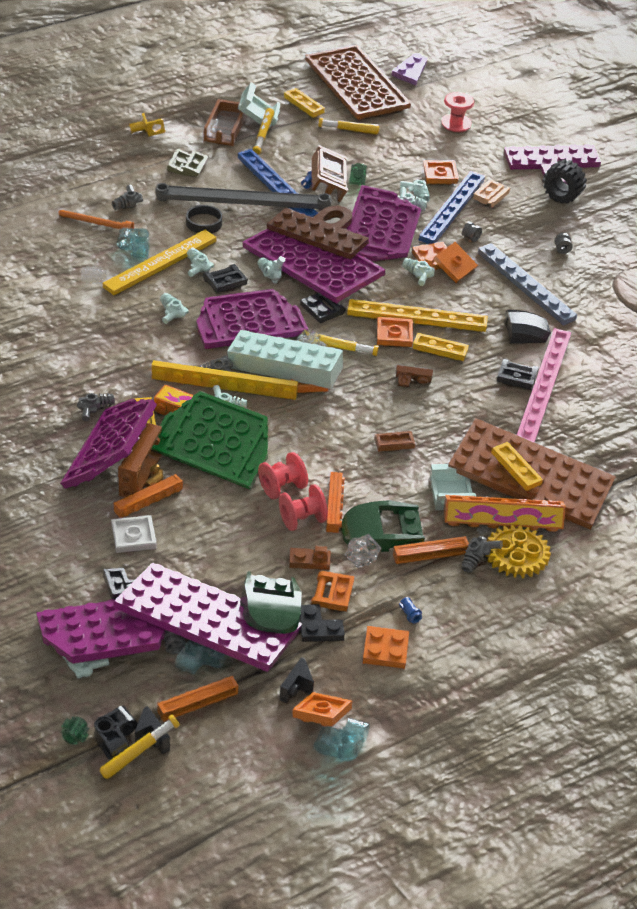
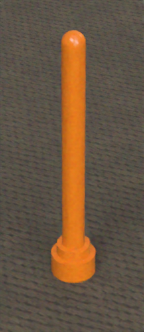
M65 210L58 212L62 217L120 229L127 235H132L134 231V222L131 221L120 223Z

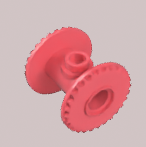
M460 92L446 95L444 103L447 107L451 108V114L442 118L441 123L443 127L452 132H463L470 129L471 120L465 116L466 110L474 106V99Z
M294 452L287 454L286 465L282 464V462H277L271 467L268 463L263 462L258 467L261 486L266 495L272 500L279 498L281 493L280 487L285 485V483L293 482L299 489H304L308 485L306 466L301 457Z
M311 485L309 487V497L292 501L286 492L281 493L279 496L280 514L288 530L295 531L298 524L297 519L303 520L313 514L320 523L327 521V503L318 485Z

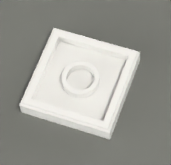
M151 515L111 519L116 553L157 549Z

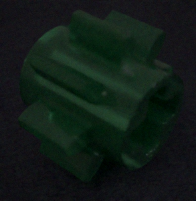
M72 717L70 720L66 718L61 725L63 728L61 731L62 738L69 744L75 745L79 741L84 743L89 736L87 733L89 730L88 724L81 717Z

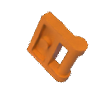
M320 571L317 576L318 584L315 596L311 599L310 604H320V609L328 608L347 612L355 576ZM331 582L329 597L325 598L323 594L326 583Z

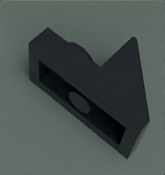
M302 657L280 686L279 700L286 704L291 697L297 695L299 690L309 695L314 690L313 677L306 660Z
M148 706L144 707L136 727L135 743L149 732L152 733L161 726V723ZM167 732L153 744V747H157L162 754L170 751V736Z

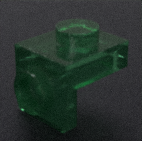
M362 163L351 165L349 184L365 185L367 165Z

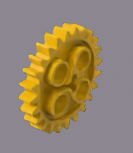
M511 525V529L503 526V531L497 528L496 533L491 532V536L487 538V541H502V549H491L490 554L485 556L488 557V563L493 562L492 568L499 567V573L506 571V576L512 573L514 578L517 577V574H520L522 578L525 577V574L532 577L533 572L539 575L540 570L544 571L545 566H548L551 552H549L550 546H547L548 541L542 540L543 535L536 536V530L529 532V527L523 530L521 525H519L518 529H515L514 525Z

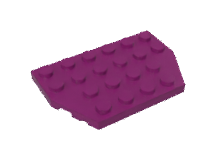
M361 185L352 211V223L347 227V230L369 238V244L358 254L370 261L408 257L421 215V208L411 204L408 200L403 201L393 191Z
M274 289L206 297L200 316L196 321V327L204 349L231 346L240 330L281 338L308 335V327L299 307L289 304L287 299L279 295Z
M130 399L105 409L60 484L66 489L71 486L76 487L84 481L89 482L122 458L129 456L132 452V447L139 440L140 433L146 428L148 419L152 417L157 404L152 399H140L138 402L135 399Z
M114 599L36 612L43 643L47 646L52 645L56 648V652L59 655L64 656L72 664L159 650L161 640L165 637V629L113 608Z

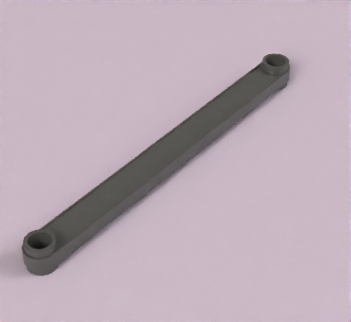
M166 183L156 185L155 189L156 197L159 201L182 200L319 209L320 211L332 206L331 196L326 193L311 195L169 186Z

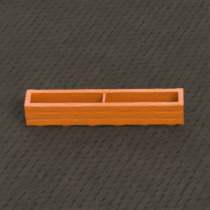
M341 472L330 473L326 532L339 533V528H342V521L340 519H342L343 512H340V510L343 511V503L341 502H343L344 495L341 493H344V486L342 485H344L345 478H342L343 473Z
M174 474L114 502V512L119 518L128 516L154 502H158L165 497H169L171 494L181 491L183 489V481Z
M466 536L399 545L394 546L393 557L396 564L463 555L466 553L469 542Z
M233 676L212 682L209 685L157 703L158 714L163 722L168 721L170 715L176 718L237 695L239 685Z

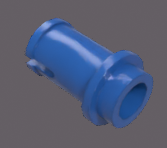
M309 171L305 179L301 181V185L306 182L303 186L305 189H309L312 185V171Z
M409 597L403 598L400 601L399 607L407 615V620L413 624L418 623L422 619V611L415 607Z

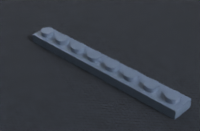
M492 243L478 248V254L562 325L577 319V314Z

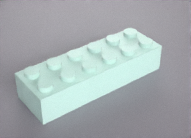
M240 330L227 350L228 359L233 362L231 369L285 380L293 379L299 383L312 384L329 389L333 387L343 368V350Z

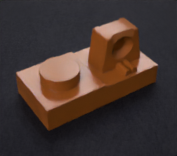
M397 365L396 377L398 378V386L409 387L411 379L422 384L432 382L433 369Z
M315 546L314 550L290 548L289 568L330 570L331 550H327V546Z

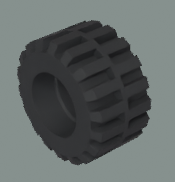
M563 159L562 161H557L546 171L542 180L546 194H549V197L553 198L555 202L559 201L560 204H568L574 201L587 185L585 184L587 182L585 172H582L583 169L579 168L576 162L572 163V160L567 161Z

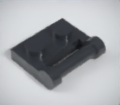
M236 264L214 272L207 271L203 273L204 281L208 282L216 293L247 285L248 281Z
M320 293L300 300V306L319 323L339 317L346 311L343 305L333 302ZM322 300L327 302L333 308V310H331L324 302H322Z
M503 359L497 375V382L532 390L539 367L525 366L509 362L508 359Z

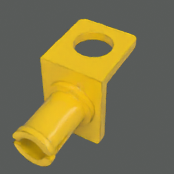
M142 113V121L129 124L131 134L145 130L150 137L166 132L163 119L147 122L144 113ZM155 124H160L161 128L155 131L152 129Z

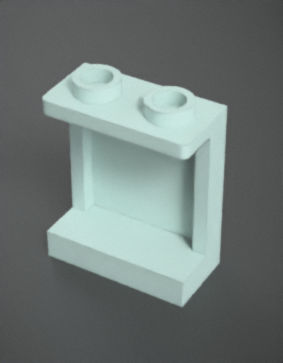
M250 83L242 92L238 109L261 125L266 109L271 108L274 110V116L270 126H274L278 121L277 116L280 113V103L277 102L274 107H271L254 95L256 85Z
M431 464L429 478L436 510H444L445 495L476 496V493L472 492L469 478L456 473V469L448 467V464Z

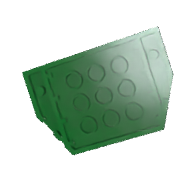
M199 391L190 400L182 403V406L176 411L170 412L164 417L160 424L162 430L158 436L160 442L158 445H153L151 450L251 490L259 476V465L268 459L267 416Z

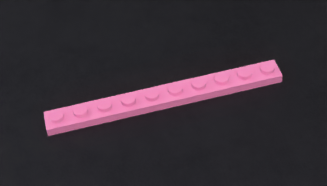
M555 328L553 330L517 433L520 437L532 442L536 441L571 332Z

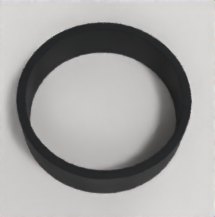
M210 205L194 206L186 213V226L195 233L203 230L215 233L222 227V212ZM198 214H209L219 220L214 224L199 225L192 222L190 218Z

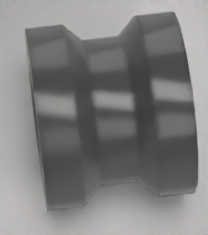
M471 221L466 223L462 230V236L469 237L473 242H476L482 234V228L475 226Z
M560 233L555 237L554 241L559 253L566 254L572 250L573 245L569 234Z
M166 630L164 637L166 651L170 654L183 652L187 647L185 637Z

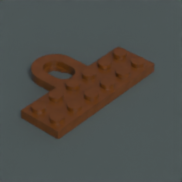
M343 206L326 207L314 217L285 208L267 223V229L350 260L369 244L368 237L346 229L352 223V212ZM332 218H340V220L336 223L325 222L327 220H331Z

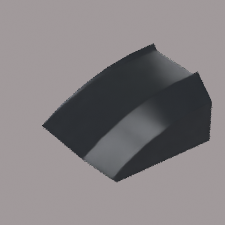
M506 310L504 323L507 327L510 344L547 342L551 331L545 318L527 311Z

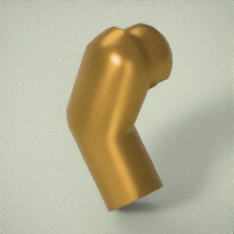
M154 464L150 467L151 478L144 482L146 488L164 479L163 470L160 469L159 464Z

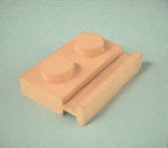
M489 180L474 193L473 199L486 205L489 203L491 207H494L509 194L510 188H504V185Z

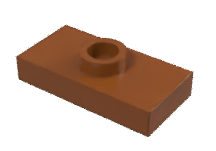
M412 431L374 435L378 452L415 448L416 443Z

